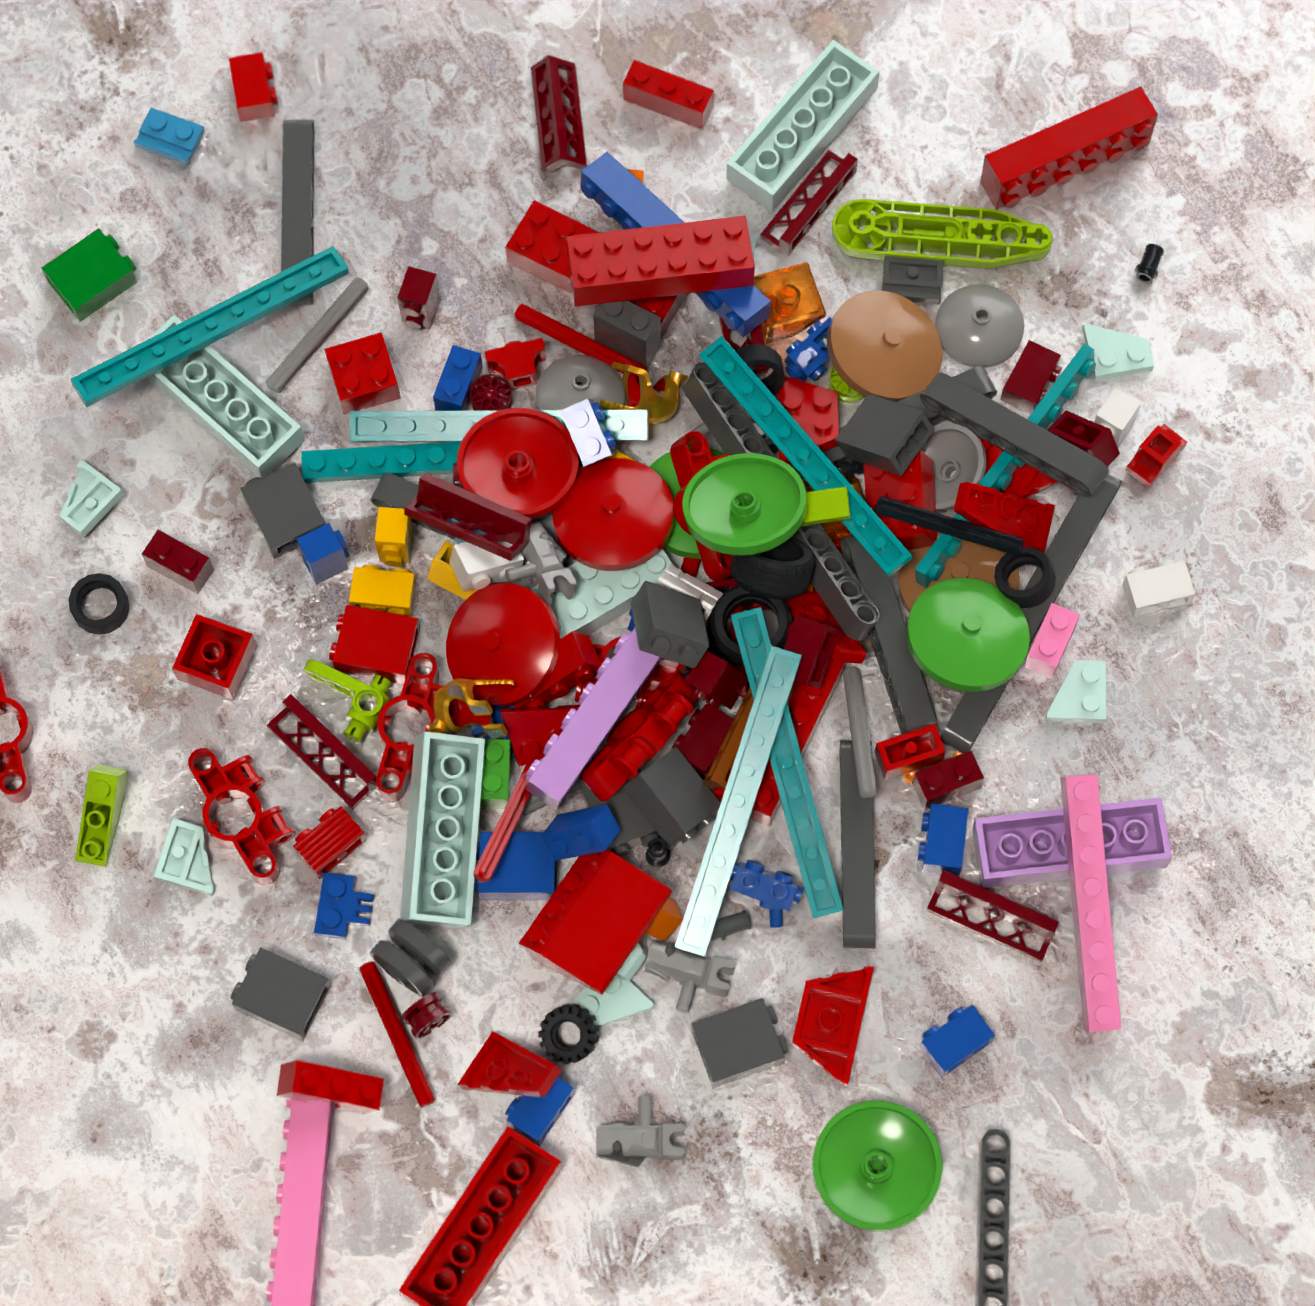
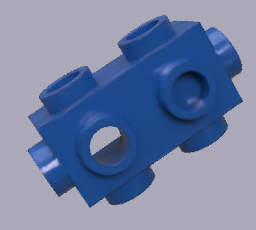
M831 317L823 323L818 320L808 329L806 333L809 336L801 342L797 339L785 351L788 354L784 361L787 364L785 370L791 378L797 380L800 378L804 382L809 378L816 381L827 370L824 365L830 360L828 348H824L825 344L821 340H827Z
M747 860L746 863L741 861L740 863L735 862L730 878L733 881L730 890L760 900L759 906L769 909L770 927H782V909L789 911L792 903L798 905L804 887L799 886V882L793 881L795 878L793 875L777 870L776 874L764 870L765 866L753 860Z

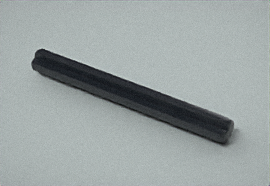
M883 496L879 497L875 506V512L879 515L1013 555H1018L1023 547V539Z

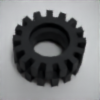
M566 1004L557 1007L549 1012L540 1023L542 1028L538 1032V1037L542 1038V1042L539 1044L541 1048L545 1047L547 1050L545 1052L547 1057H554L553 1061L557 1063L562 1061L563 1064H570L581 1061L596 1048L595 1043L599 1041V1036H597L599 1025L595 1026L594 1023L596 1018L594 1015L590 1016L588 1014V1009L579 1008L580 1005L574 1004L570 1006ZM564 1022L574 1023L579 1028L580 1039L574 1046L564 1045L558 1038V1028Z

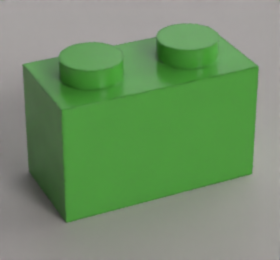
M485 739L480 809L504 810L510 798L512 762L510 740Z

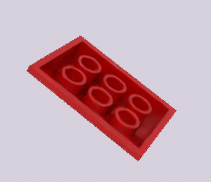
M607 849L602 852L579 856L524 934L519 945L536 962L602 995L673 891Z

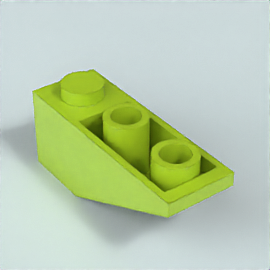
M98 764L88 771L75 861L107 866L124 801L128 770Z

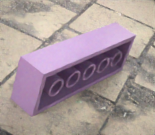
M635 628L630 635L624 632L615 645V650L613 651L615 657L612 660L608 657L605 659L597 671L598 674L595 678L598 681L596 684L589 683L580 695V700L578 701L580 707L578 710L570 709L562 721V726L560 727L563 730L559 736L555 733L552 735L544 747L543 754L546 756L542 761L536 759L526 773L525 779L528 781L526 790L555 810H558L580 778L581 773L592 761L662 660L661 657L639 650Z
M1162 798L1100 805L1107 874L1167 868L1172 855ZM1063 809L975 819L972 831L981 887L991 888L1070 879Z

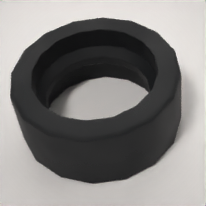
M760 344L747 345L736 350V353L748 367L763 365L773 370L769 376L761 379V382L773 395H776L783 387L785 380L782 358L778 352L767 345Z
M1022 547L1018 555L1007 553L999 560L995 567L994 578L998 589L1006 598L1018 604L1020 608H1031L1040 605L1050 597L1055 588L1056 577L1049 558L1038 549ZM1035 565L1041 568L1043 576L1034 587L1027 590H1014L1009 587L1007 579L1018 567Z
M101 573L87 575L80 579L71 589L68 599L69 610L78 626L86 632L97 635L111 633L126 620L129 612L128 596L120 582L112 576ZM94 589H109L114 593L117 600L116 609L112 614L99 620H92L86 617L82 612V599Z

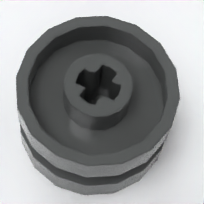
M397 919L388 930L390 939L394 944L389 941L379 940L369 953L395 981L414 994L424 997L433 986L432 979L426 971L434 975H442L450 966L451 960L421 931L405 920Z

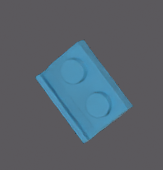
M151 107L139 130L137 139L134 140L135 148L188 166L191 156L194 155L205 133V129L202 125Z

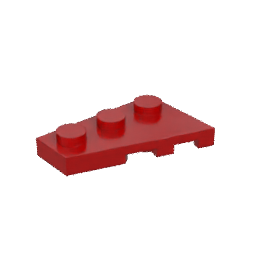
M805 591L795 598L784 599L794 618L797 614L840 630L831 656L836 662L862 664L867 654L860 642L849 638L843 632L817 592Z
M563 705L557 708L543 709L526 707V709L522 710L500 708L499 710L504 726L508 731L507 735L518 766H524L536 759H543L546 756L543 754L544 747L554 733L558 736L562 733L563 730L560 728L562 721L571 708L577 711L580 705Z
M492 1031L457 1085L464 1090L545 1097L562 1070L548 1060Z

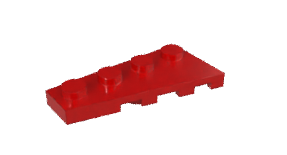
M965 482L959 484L953 511L973 524L1023 539V547H1032L1045 553L1055 505L1038 503V500L1031 498L1023 499L1016 497V494L1001 493L990 487Z

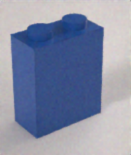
M480 832V842H477L476 860H480L493 832ZM513 832L491 880L480 883L474 877L473 891H479L480 900H549L556 890V861L541 836L543 832Z

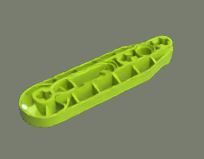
M857 199L843 204L835 213L832 223L833 240L837 247L848 256L861 259L884 260L885 256L943 260V265L992 269L1031 260H1042L1050 252L1053 242L1052 233L1045 225L1034 224L997 209ZM871 210L876 213L875 216L870 213ZM894 210H895V211L920 212V215H919V214L894 213ZM923 213L946 214L949 217L923 215ZM953 215L978 217V219L953 217ZM982 217H984V218H994V219H997V220H1000V221H995V220H983ZM858 227H863L865 229L859 230ZM891 229L897 230V233H892ZM1008 237L1013 239L1014 242L1007 243L1002 238ZM873 243L874 247L868 248L867 245ZM891 249L917 251V254L891 252ZM920 252L944 253L946 256L920 254ZM950 254L975 256V258L951 257ZM979 256H982V257H995V258H998V259H993V260H989V259H979Z

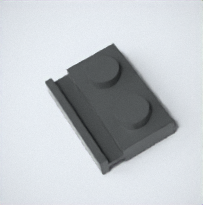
M885 256L882 291L901 295L916 303L940 304L943 260Z

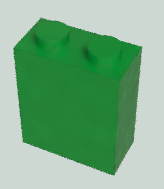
M99 228L41 267L47 282L79 322L137 283L134 274L137 268L127 255L122 257L117 251L120 247L110 234L105 236Z

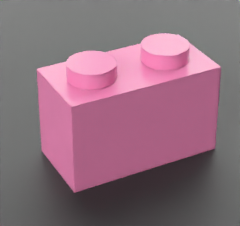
M1051 603L1028 653L1024 667L1052 679L1076 628L1080 614Z

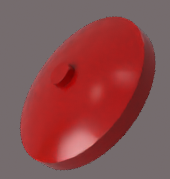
M509 408L487 415L470 428L458 450L457 471L462 489L534 519L555 510L571 494L578 477L579 458L569 431L557 419L534 409Z
M607 458L587 467L582 466L579 468L577 481L571 494L559 507L552 511L555 534L562 548L577 562L587 567L604 571L630 569L651 559L663 548L670 537L675 518L672 494L663 478L647 465L625 458Z
M513 583L492 584L469 596L455 613L446 639L447 664L454 680L462 678L472 680L509 679L514 681V689L512 691L491 696L488 699L489 705L498 707L522 703L539 692L551 677L560 651L559 625L550 605L535 591Z

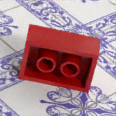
M921 449L902 476L864 464L865 500L874 512L877 500L881 496L936 512L933 460ZM876 513L908 551L930 547L937 540L936 531Z

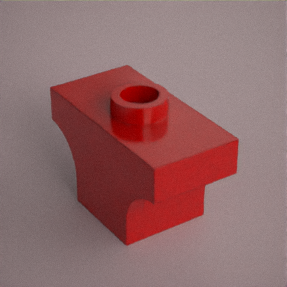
M543 338L525 342L512 341L504 347L486 350L485 358L488 372L499 374L506 379L511 391L537 385L536 368L541 362L546 360Z
M1163 424L1161 427L1157 425L1139 446L1137 453L1127 465L1125 471L1147 488H1150L1186 447L1187 441L1167 425Z

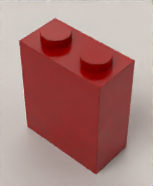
M346 605L344 614H339L336 631L340 632L337 643H332L329 660H332L334 668L342 673L373 678L376 674L381 676L380 680L386 678L390 682L404 684L410 661L414 657L420 632L418 618Z

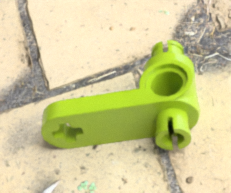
M309 659L303 669L305 675L324 686L352 698V706L345 717L349 724L343 734L351 740L354 737L355 742L361 743L366 731L373 732L382 707L390 700L386 693L392 686V683L386 678L380 680L381 676L375 674L369 686L321 662ZM367 701L377 703L376 707L371 711L361 709L362 705Z

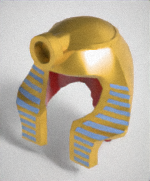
M613 362L612 368L624 372L622 381L627 405L600 400L602 409L649 410V424L665 422L676 412L680 403L679 390L682 381H686V375L670 370L669 375L662 376L651 387L646 370L628 364L624 365ZM636 375H639L640 385L636 381Z
M462 678L450 681L440 688L435 695L433 705L435 720L430 724L428 732L447 734L448 730L459 732L466 726L472 725L483 728L492 740L498 737H506L508 731L503 724H494L491 714L493 711L488 703V699L491 696L512 691L514 689V681L509 679L472 680Z

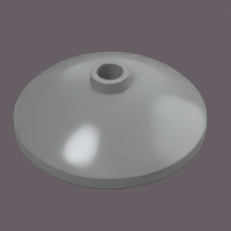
M976 284L959 288L947 296L937 312L935 327L941 339L942 349L949 357L969 367L983 366L987 368L1003 363L1016 352L1024 334V318L1018 304L1006 292L993 286ZM981 314L987 319L979 320L976 316Z
M573 355L555 361L543 371L536 385V404L539 410H562L585 399H593L594 403L598 402L599 404L600 400L624 405L625 389L620 375L612 366L592 356ZM582 382L585 385L579 386L576 383Z
M953 423L934 426V431L921 448L933 460L936 511L953 509L959 484L965 482L979 484L986 470V453L981 440L970 429ZM956 470L955 474L950 478L951 473Z

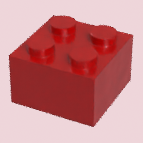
M382 332L324 349L344 415L350 414V411H360L401 399Z
M196 614L172 670L179 681L234 700L256 650L255 638L252 633Z

